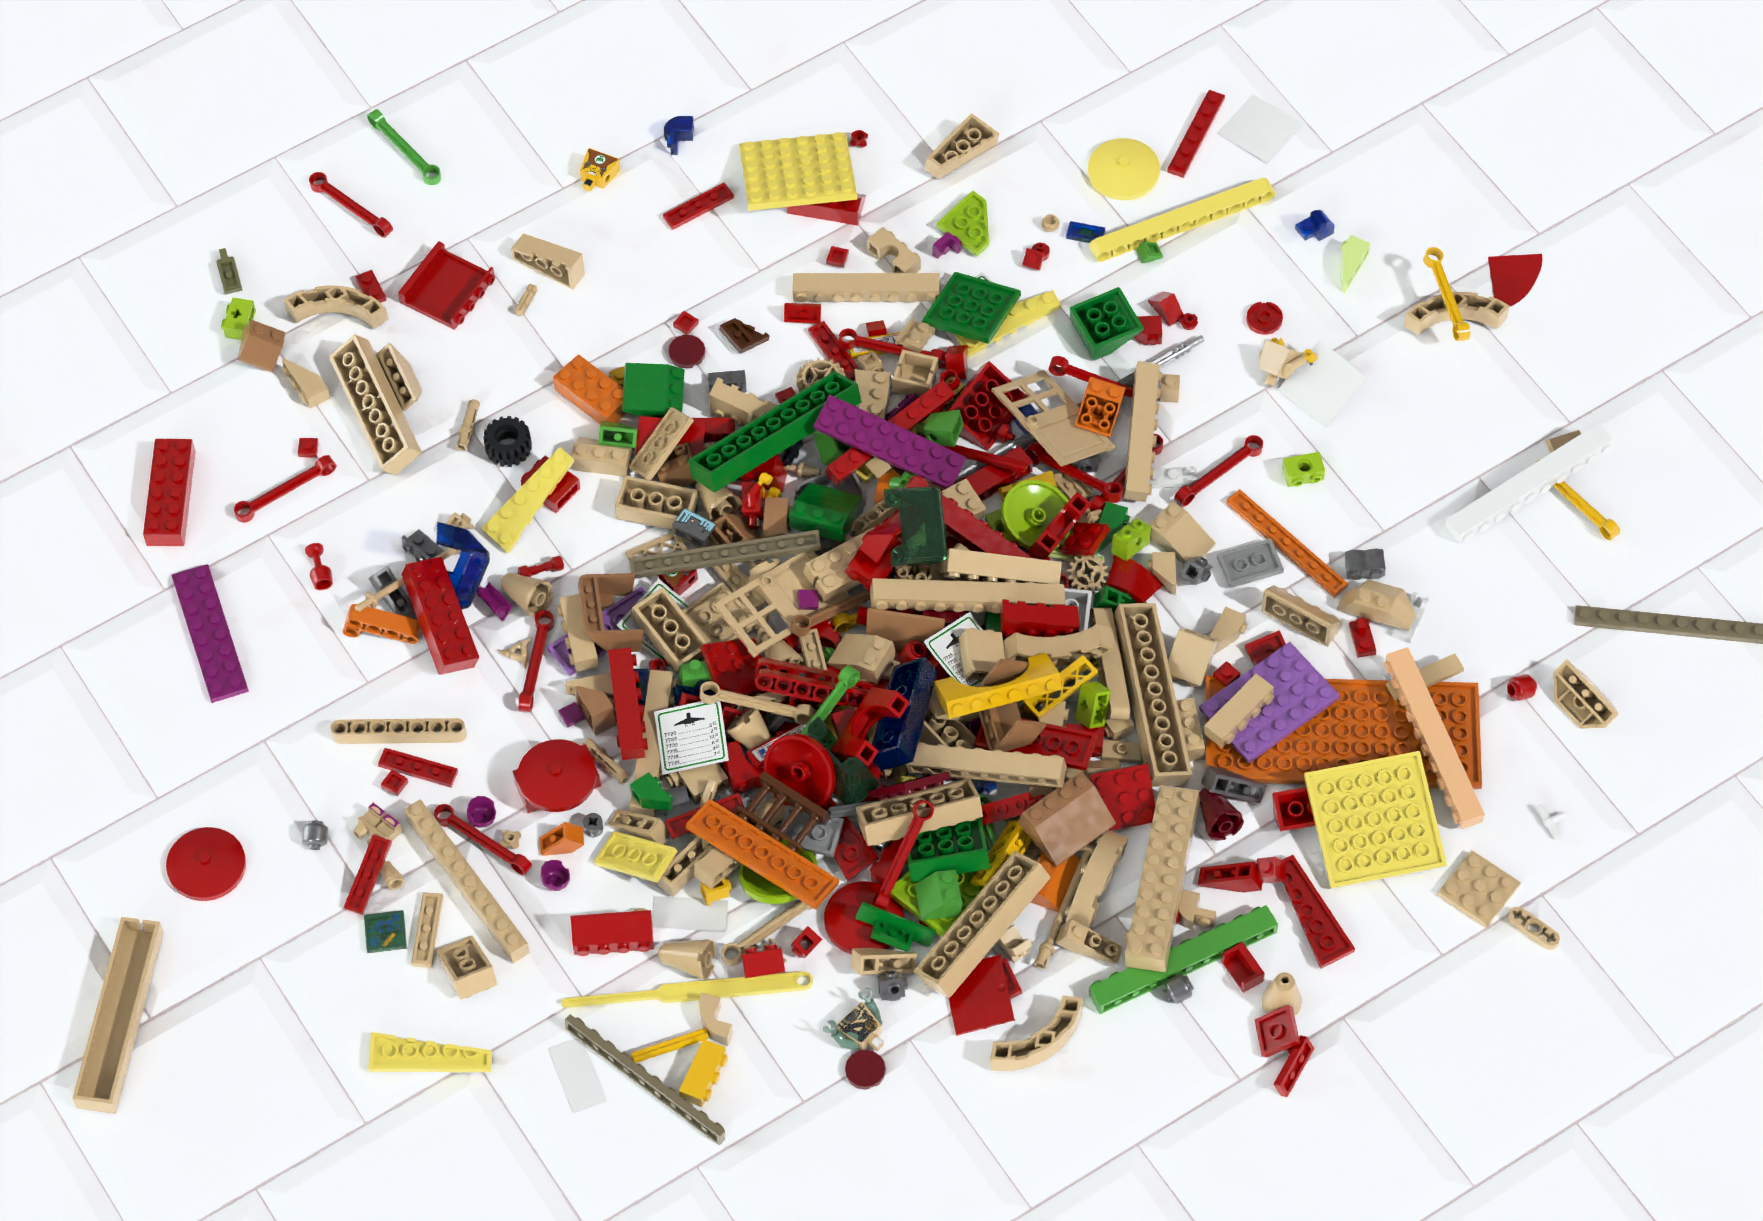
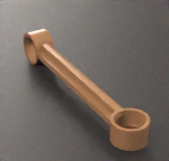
M866 589L809 616L803 614L794 616L791 624L792 633L801 637L806 636L812 626L871 600L870 591ZM796 623H802L806 627L801 628L797 626Z

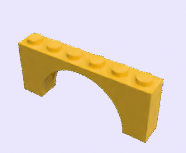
M1047 653L1027 657L1029 665L1027 670L1020 677L1005 684L990 687H974L962 684L953 677L934 681L937 700L948 718L951 719L1062 690L1060 673Z

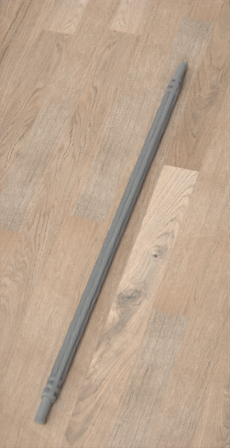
M1200 335L1188 343H1182L1149 363L1160 364L1159 369L1191 352L1192 348L1204 342L1205 339ZM1134 372L1116 382L1130 387L1134 383ZM1082 402L1076 405L1080 408ZM1028 432L992 454L1004 456L1009 450L1019 446L1024 448L1036 441V439ZM977 461L960 471L955 484L960 482L963 477L972 475L977 469L988 464Z

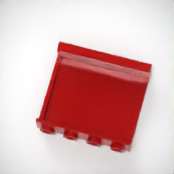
M438 241L399 290V301L401 304L455 330L458 325L464 322L468 312L474 309L478 299L484 296L488 286L494 283V269L490 267L487 271L446 251L445 244Z

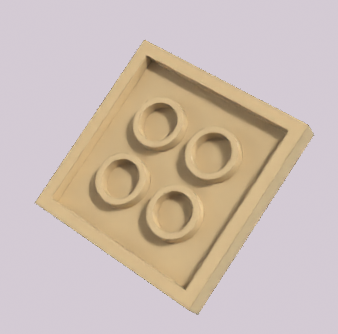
M723 582L682 610L708 644L740 639L714 607V603L732 593ZM738 599L725 606L738 623L752 616ZM753 622L743 628V630L749 633L758 622Z
M1471 850L1438 891L1437 896L1485 928H1488L1519 889L1521 882Z

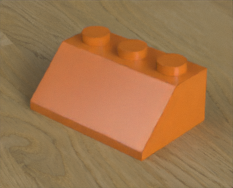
M1041 852L1038 862L1051 878L1030 903L1058 912L1080 859L1073 855L1055 867L1046 855Z

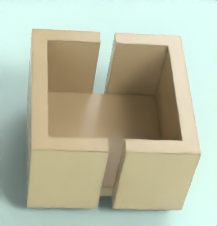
M902 350L892 379L893 392L905 395L916 393L919 398L933 387L938 372V357Z

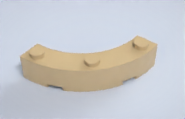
M317 286L312 290L305 292L302 290L294 293L283 300L286 312L296 323L313 315L330 312L355 316L366 322L373 329L388 320L386 308L378 300L361 293L360 290L345 286Z
M1452 292L1463 320L1477 321L1497 330L1508 318L1510 306L1496 298L1478 296V293ZM1442 295L1433 296L1432 299L1420 302L1412 307L1405 315L1404 327L1419 336L1429 327L1451 320Z
M1096 624L1084 631L1065 636L1034 637L1013 633L1003 640L1005 659L1026 661L1028 663L1027 657L1047 653L1055 667L1071 665L1082 655L1085 658L1091 656L1098 658L1115 649L1113 629L1102 624Z
M1109 830L1098 837L1096 847L1088 864L1084 863L1081 869V874L1083 875L1072 904H1068L1065 916H1067L1065 923L1074 920L1089 929L1092 927L1100 902L1097 901L1098 896L1101 895L1102 891L1106 890L1113 873V866H1117L1123 857L1128 837Z
M1063 995L1060 1006L1051 1023L1026 1040L1019 1042L1018 1040L1009 1042L993 1041L990 1057L991 1071H1015L1032 1067L1060 1051L1078 1027L1083 1012V998Z

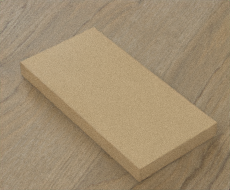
M671 407L628 468L646 480L651 481L694 420Z

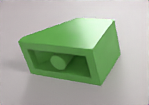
M602 421L598 444L636 448L638 429L621 423Z

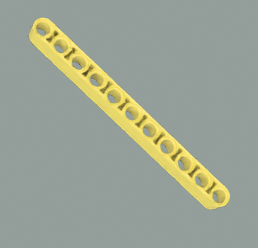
M1263 177L1098 237L1090 242L1089 248L1096 260L1103 262L1136 250L1142 241H1161L1267 202L1276 193L1268 179Z

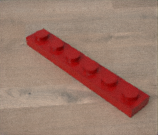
M1208 90L1168 166L1167 173L1181 178L1185 177L1225 100L1224 94Z

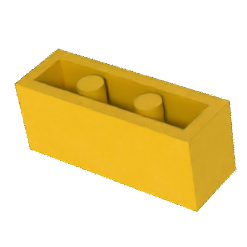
M705 1039L702 1040L679 1089V1096L681 1098L688 1099L692 1104L703 1107L705 1101L708 1102L712 1095L711 1088L713 1084H717L720 1078L719 1071L721 1067H725L728 1061L726 1047Z

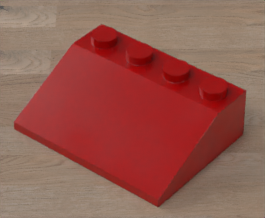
M990 361L980 366L945 410H960L964 424L960 436L986 451L997 440L996 435L1000 427L1004 423L1009 425L1015 417L992 392V388L1012 381ZM1019 388L1004 393L1012 403L1028 397Z

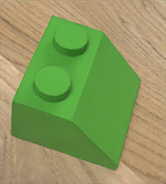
M819 431L813 433L815 445L818 448L820 459L824 465H830L852 448V446Z
M956 870L936 871L915 884L921 920L961 915L962 899Z

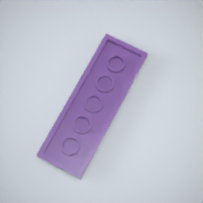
M642 586L602 611L605 630H621L617 624L646 593ZM566 634L547 646V650L570 677L577 672L575 665L570 664L568 654L572 653L571 649L566 648L565 638L568 637ZM594 642L598 658L608 653Z

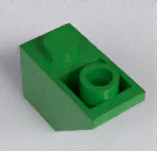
M650 772L630 784L631 795L642 808L671 811L673 809L671 794L667 790L664 791L662 789L659 779L656 776L653 777Z

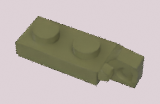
M226 248L219 249L221 259H218L216 263L225 295L243 291L234 257H228Z

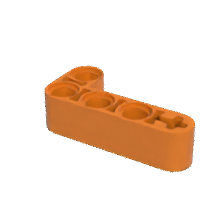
M357 604L350 605L342 633L344 635L355 638L360 635L361 631L409 644L419 642L421 627L418 620L372 607H367L358 612L355 610Z

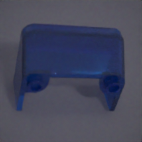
M437 522L436 544L462 551L453 572H447L461 609H466L471 606L490 562V553L469 530Z

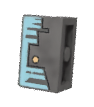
M684 508L673 522L672 528L674 535L699 548L709 546V536L716 528V524Z

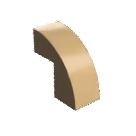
M701 992L699 1009L702 1025L713 1040L728 1047L733 1034L732 1024L717 1020L721 1009V998Z

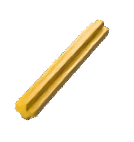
M702 1028L631 1052V1059L633 1062L638 1063L701 1042L703 1039L707 1040L709 1035L706 1028Z

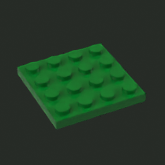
M954 272L923 317L922 323H927L929 326L989 344L1020 298L1021 290Z

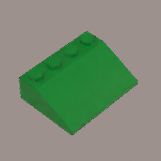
M981 817L973 821L960 822L954 826L941 827L935 831L929 830L919 833L907 858L911 882L921 881L936 871L956 870V874L990 869Z

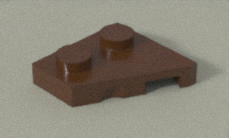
M736 318L721 324L719 327L722 334L740 354L769 341L770 338L768 333L765 332L763 335L755 331V327L744 324L743 321Z

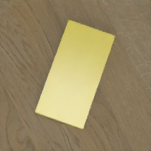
M613 831L593 862L596 866L658 883L676 855L677 850L675 847Z

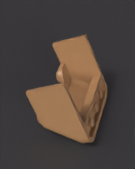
M635 573L584 574L579 578L578 591L584 632L606 652L608 650L631 647V652H641L643 629L605 630L602 608H608L613 605L614 596H627L633 592Z
M1000 659L978 687L997 686L1015 680L1028 666V663L1026 661ZM1016 702L978 711L990 751L1001 750L1007 752L1030 745L1046 727L1044 722L1021 720Z

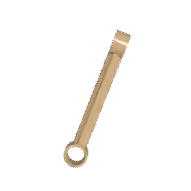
M712 681L704 682L700 687V699L706 704H713L719 700L792 717L801 725H807L816 713V710L807 704H800L794 707L721 690L718 684ZM713 690L716 694L709 696L704 694L703 691Z
M799 900L737 944L728 943L724 945L721 950L723 962L728 966L738 965L742 960L741 952L745 951V948L754 947L805 910H812L814 908ZM729 950L739 952L738 956L734 959L726 958L725 953Z

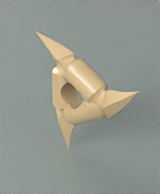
M532 638L521 640L519 643L517 642L508 648V650H497L507 658L510 657V659L521 661L524 669H526L529 658L527 657L526 645Z

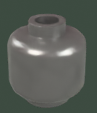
M311 820L303 826L302 843L309 846V850H320L322 846L327 844L328 827L324 825L323 821Z
M1177 974L1165 981L1166 989L1163 992L1168 1001L1172 999L1174 1003L1179 1004L1192 996L1194 987L1187 975Z

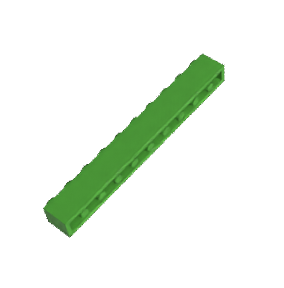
M1267 905L1255 907L1250 913L1238 915L1228 923H1220L1213 930L1203 931L1197 937L1191 940L1186 939L1180 945L1174 948L1171 947L1166 972L1127 967L1126 970L1114 972L1102 981L1097 980L1089 986V997L1099 1014H1103L1165 985L1166 980L1177 974L1185 976L1222 959L1223 952L1241 942L1248 947L1276 934L1278 923Z

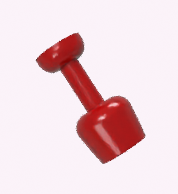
M312 543L305 548V554L309 558H313L315 567L311 569L309 577L316 590H326L333 585L332 570L330 567L322 565L320 556L324 552V547L321 543Z

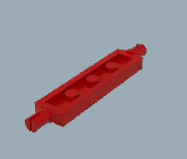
M1030 792L981 805L983 817H981L982 825L1020 816L1045 796L1042 794L1032 797Z

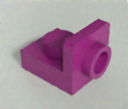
M949 232L945 233L933 244L932 255L938 259L940 256L947 254L950 248L957 254L960 253L961 242L959 238Z

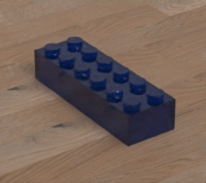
M925 657L893 667L887 689L898 691L910 703L900 719L883 717L878 720L872 746L879 752L873 759V762L882 771L913 762L934 681L938 670Z

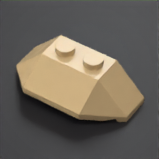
M388 343L376 353V357L402 411H405L418 401L423 390L410 363L391 343Z
M1369 579L1344 593L1337 607V611L1361 618L1364 617L1368 620L1407 631L1410 630L1416 617V613L1404 589Z
M1566 659L1553 672L1554 701L1580 729L1606 728L1619 715L1617 709L1606 695L1569 660Z

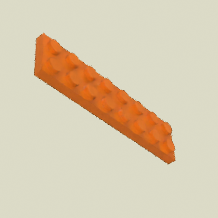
M710 798L686 823V829L815 910L839 884L838 878Z

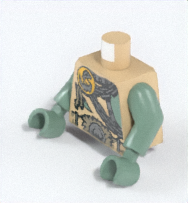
M865 988L867 991L866 997L863 996L861 991L858 992V997L865 1000V1003L861 1001L838 1024L834 1020L827 1021L831 1025V1029L823 1026V1031L831 1033V1037L841 1048L857 1049L860 1051L865 1050L870 1045L874 1050L879 1051L885 1043L879 1038L882 1033V1019L875 1001L870 999L872 996L870 988Z

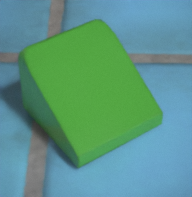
M1142 241L1136 249L1141 263H1148L1163 257L1156 242Z

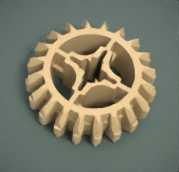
M817 357L816 361L810 359L809 364L804 362L803 367H800L799 373L796 375L798 391L801 392L834 371L846 377L844 369L840 368L839 362L834 364L833 359L827 361L826 357L823 360ZM809 377L812 378L810 384L807 383V380L809 379Z

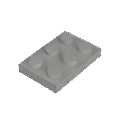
M1271 538L1217 553L1218 562L1229 588L1284 573L1283 565Z
M787 805L782 823L794 809L793 806ZM804 812L800 813L785 832V835L794 840L810 819L809 815ZM829 817L826 825L820 822L816 823L801 843L804 851L834 858L845 822L844 819H831Z

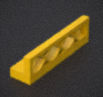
M1082 655L1060 672L1062 690H1059L1061 694L1057 699L1050 697L1058 691L1028 698L1023 701V709L1028 714L1032 712L1039 720L1078 690L1082 683H1087L1096 676L1098 670ZM1086 669L1091 671L1087 676L1080 675ZM1073 679H1076L1074 686L1064 687ZM1042 702H1046L1045 708L1038 712L1036 708L1040 706Z
M1018 821L1008 822L988 853L990 869L977 871L970 881L973 886L985 887L1014 851L1022 855L1024 854L1032 839L1018 824Z

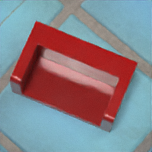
M1243 942L1222 953V964L1243 993L1264 981V971Z

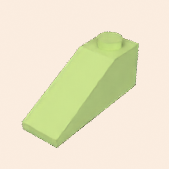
M1350 235L1347 241L1344 240L1340 248L1342 251L1343 293H1346L1370 251L1371 243L1353 235Z

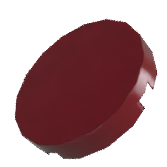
M682 335L671 342L668 352L674 365L689 369L693 368L696 364L702 363L706 351L704 343L700 338L694 335Z
M857 1051L846 1061V1077L850 1084L858 1089L867 1090L871 1087H876L885 1077V1062L874 1051Z

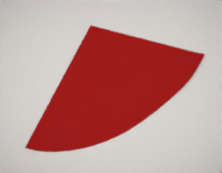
M1542 253L1489 256L1488 262L1494 298L1508 304L1510 307L1525 298L1534 286L1541 271Z

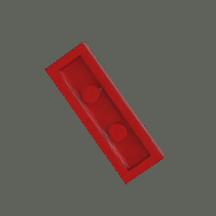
M1300 1035V1044L1287 1049L1290 1055L1273 1083L1280 1096L1288 1098L1315 1049L1307 1036Z

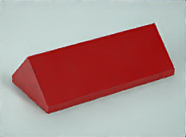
M1306 787L1272 793L1273 815L1280 832L1315 826Z

